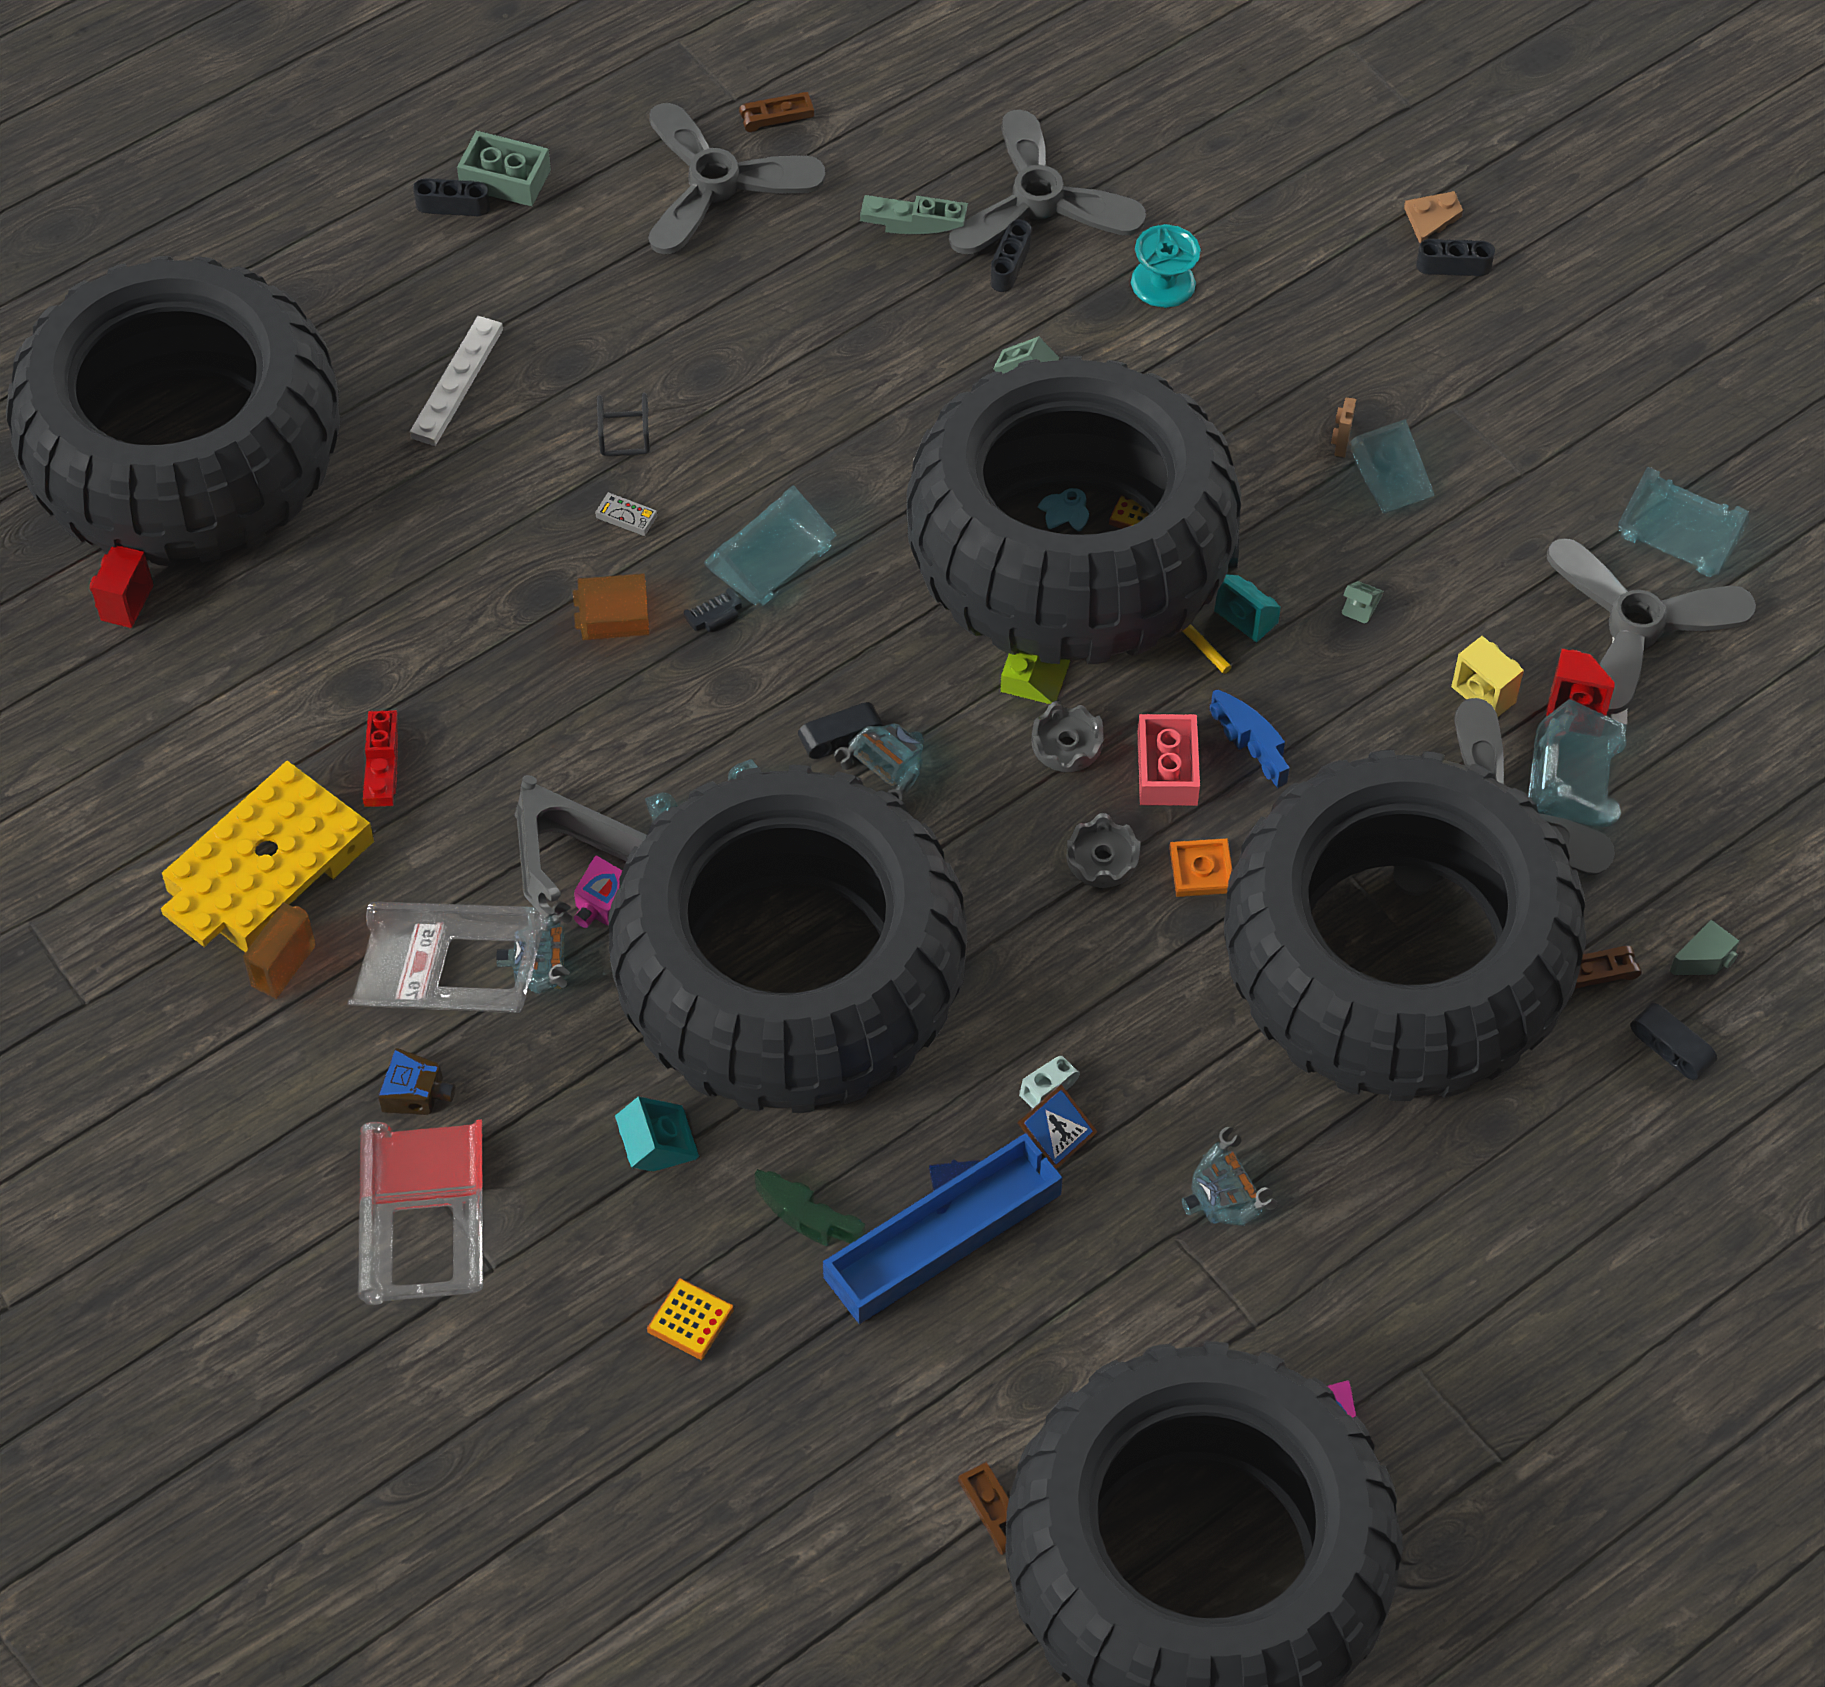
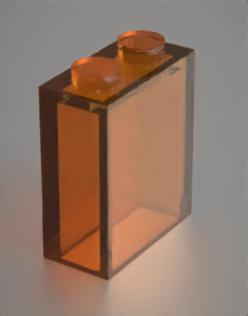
M645 574L578 579V590H573L574 607H579L580 612L574 613L575 628L581 629L582 640L649 635Z
M282 903L243 955L251 986L275 999L278 998L316 946L309 915L304 909Z

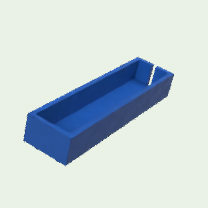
M1025 1133L824 1260L823 1278L858 1324H861L1060 1196L1062 1176L1047 1158L1042 1160V1152Z

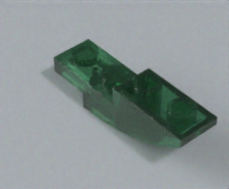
M756 1170L755 1186L758 1193L771 1210L797 1232L826 1247L832 1237L851 1244L865 1235V1223H862L859 1218L853 1215H842L834 1212L832 1208L825 1204H814V1191L810 1190L805 1184L789 1182L772 1171Z

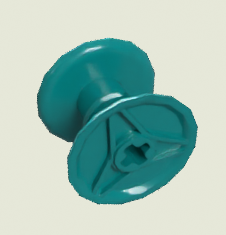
M1158 225L1143 231L1136 240L1135 253L1140 264L1132 273L1131 285L1134 293L1142 301L1156 307H1174L1188 301L1194 293L1196 285L1193 272L1190 269L1195 266L1200 257L1201 249L1198 240L1189 231L1173 225Z

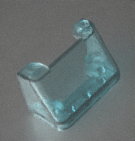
M1647 467L1618 523V529L1622 532L1621 537L1633 543L1639 540L1697 566L1696 570L1706 576L1712 577L1713 574H1719L1749 523V511L1738 506L1734 510L1729 511L1728 505L1723 504L1721 506L1673 485L1672 480L1668 479L1666 482L1663 478L1659 477V471Z
M792 485L752 522L718 547L704 564L713 574L752 604L757 605L760 602L764 606L775 596L772 591L815 554L821 557L833 546L830 541L837 535L797 488Z
M1571 699L1567 700L1541 721L1535 734L1529 797L1536 803L1538 813L1600 827H1608L1617 822L1621 813L1619 803L1614 799L1607 800L1611 758L1617 753H1621L1627 743L1625 724Z

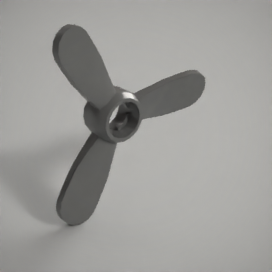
M661 103L655 105L650 111L649 121L653 129L666 145L689 166L688 177L690 185L667 209L650 231L648 239L651 248L657 253L671 254L683 248L701 224L710 204L728 200L738 189L768 193H809L816 191L824 183L825 167L815 157L773 156L737 163L735 156L729 151L720 148H709L699 128L686 111L678 105ZM710 174L724 175V177L718 179L705 178L706 175Z
M1012 110L1003 116L1002 132L1008 153L1018 171L1013 186V195L965 220L962 227L953 229L950 232L949 242L954 251L962 254H973L1001 238L1005 234L1010 222L1018 219L1023 220L1025 217L1033 220H1045L1054 216L1057 212L1090 227L1119 235H1132L1139 232L1144 226L1146 214L1142 204L1134 199L1100 190L1063 186L1061 175L1055 169L1046 166L1045 144L1037 118L1028 111ZM1044 191L1049 194L1045 196H1034L1030 195L1029 192Z
M1558 539L1552 542L1547 551V560L1558 573L1610 612L1609 629L1614 641L1600 663V666L1615 682L1607 714H1618L1630 706L1641 675L1643 649L1654 645L1662 635L1663 630L1708 631L1739 627L1747 624L1755 612L1756 604L1753 596L1742 587L1723 586L1697 590L1660 601L1657 596L1648 591H1627L1602 562L1582 544L1574 540ZM1627 613L1642 614L1649 618L1651 623L1636 624L1626 619L1624 615Z
M1469 698L1460 704L1455 712L1454 720L1465 766L1470 767L1471 764L1482 766L1494 772L1495 780L1504 784L1503 744L1497 713L1487 701L1479 698ZM1539 813L1545 822H1548L1551 827L1555 826L1562 835L1570 855L1569 864L1571 869L1584 874L1596 875L1605 871L1613 862L1615 856L1614 845L1610 838L1602 832L1565 818ZM1394 866L1393 880L1396 887L1401 892L1411 896L1425 894L1446 879L1428 870L1408 866Z

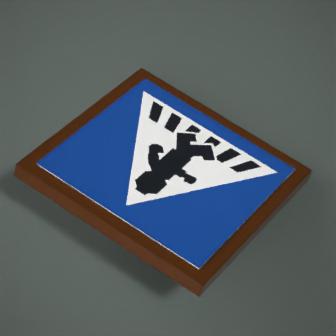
M1062 1084L1057 1086L1017 1122L1042 1152V1156L1047 1158L1055 1169L1061 1166L1097 1133V1130Z

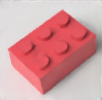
M1139 714L1138 761L1140 805L1198 806L1200 776L1197 715Z

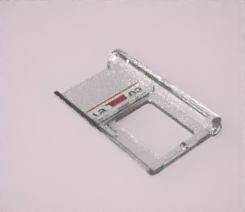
M371 901L366 913L367 926L371 936L353 999H348L347 1004L358 1007L520 1013L525 1003L542 931H545L547 928V917H543L534 907ZM454 939L525 942L515 986L512 989L438 986L449 943Z

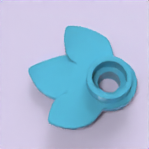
M1077 488L1066 489L1061 494H1051L1045 497L1038 505L1040 510L1046 512L1048 529L1069 522L1076 531H1081L1089 519V512L1085 507L1086 495ZM1071 497L1076 498L1075 500H1069Z

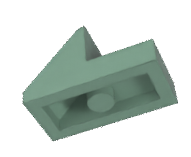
M1360 581L1347 585L1343 595L1347 597L1342 614L1359 622L1367 623L1384 591Z

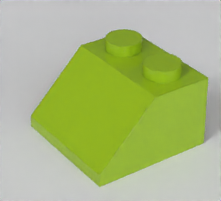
M1019 651L1016 655L1009 654L1001 674V692L1051 704L1057 701L1070 660L1061 659L1060 664L1041 662L1037 655Z

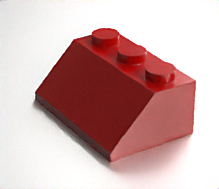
M1561 650L1549 696L1544 725L1601 736L1615 682L1591 654L1582 653L1577 650Z

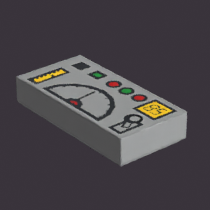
M609 492L595 512L596 518L643 536L647 534L657 518L656 510Z

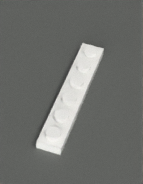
M477 316L410 430L411 439L436 446L502 333V323Z

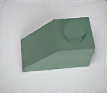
M1038 336L1003 349L993 369L1004 374L1013 370L1019 363L1037 359L1040 362L1059 360V357Z
M1710 920L1674 957L1670 972L1674 975L1717 974L1724 966L1729 968L1737 959L1736 949L1739 940Z

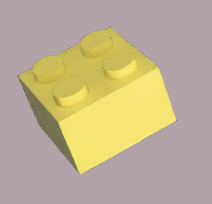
M1481 636L1458 654L1451 687L1466 700L1469 698H1479L1487 701L1493 706L1499 717L1516 703L1524 670L1515 660L1510 659L1501 652L1496 644L1489 642Z

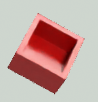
M119 545L111 547L108 554L103 556L101 568L97 576L94 575L90 582V591L93 594L100 620L129 628L133 627L153 587L145 553Z

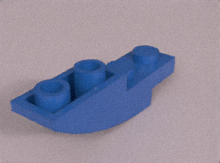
M1220 690L1213 691L1210 712L1213 718L1219 720L1223 725L1227 739L1233 741L1238 749L1248 746L1252 757L1257 758L1261 763L1265 777L1271 779L1277 788L1287 784L1289 766L1283 759L1285 741L1264 717L1241 700Z

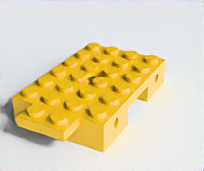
M286 761L162 872L167 892L174 896L161 908L162 914L203 947L221 933L251 956L292 918L289 908L290 903L323 873L334 879L374 842L370 822L289 761ZM272 841L277 844L278 850L273 856H258L255 853L256 847L262 842Z

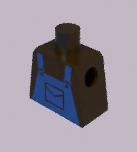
M396 1048L378 1098L382 1112L429 1115L432 1113L436 1099L447 1102L453 1101L456 1086L455 1084L442 1082V1071L438 1063Z

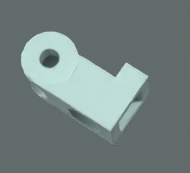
M1058 1056L1023 1078L1019 1096L1030 1107L1034 1108L1060 1084H1062L1065 1090L1069 1089L1076 1082L1080 1074L1063 1056Z

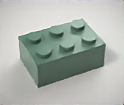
M476 131L457 166L459 180L479 181L486 184L489 196L532 207L551 171L549 149Z

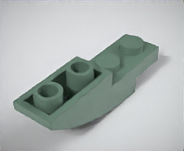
M865 195L860 213V221L886 225L885 232L938 233L962 227L968 203L916 196L915 202Z

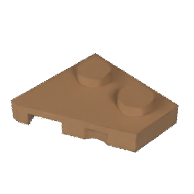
M1455 191L1407 200L1404 206L1419 243L1427 240L1428 236L1434 232L1440 233L1448 224L1460 219L1463 212Z
M1346 397L1343 408L1338 407L1335 423L1339 424V429L1334 428L1331 444L1336 445L1334 456H1346L1356 399Z

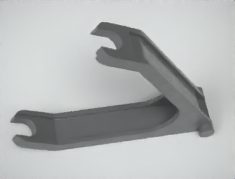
M526 775L522 779L520 797L515 812L518 827L523 893L533 907L546 918L557 915L547 904L546 897L551 902L557 901L561 897V893L557 886L541 870L538 835L546 832L565 833L627 861L634 846L639 847L647 835L536 784L537 779L535 777Z

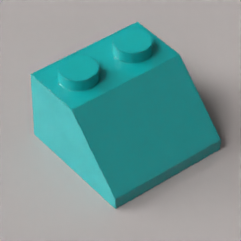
M1226 575L1216 594L1214 611L1257 643L1278 624L1281 606L1273 598L1267 597L1259 591L1253 583L1244 580L1239 575Z
M638 1096L615 1115L631 1168L654 1172L693 1161L699 1157L682 1105Z

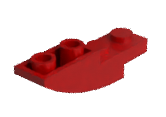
M397 710L368 711L365 743L366 767L363 790L364 807L393 806L397 786Z

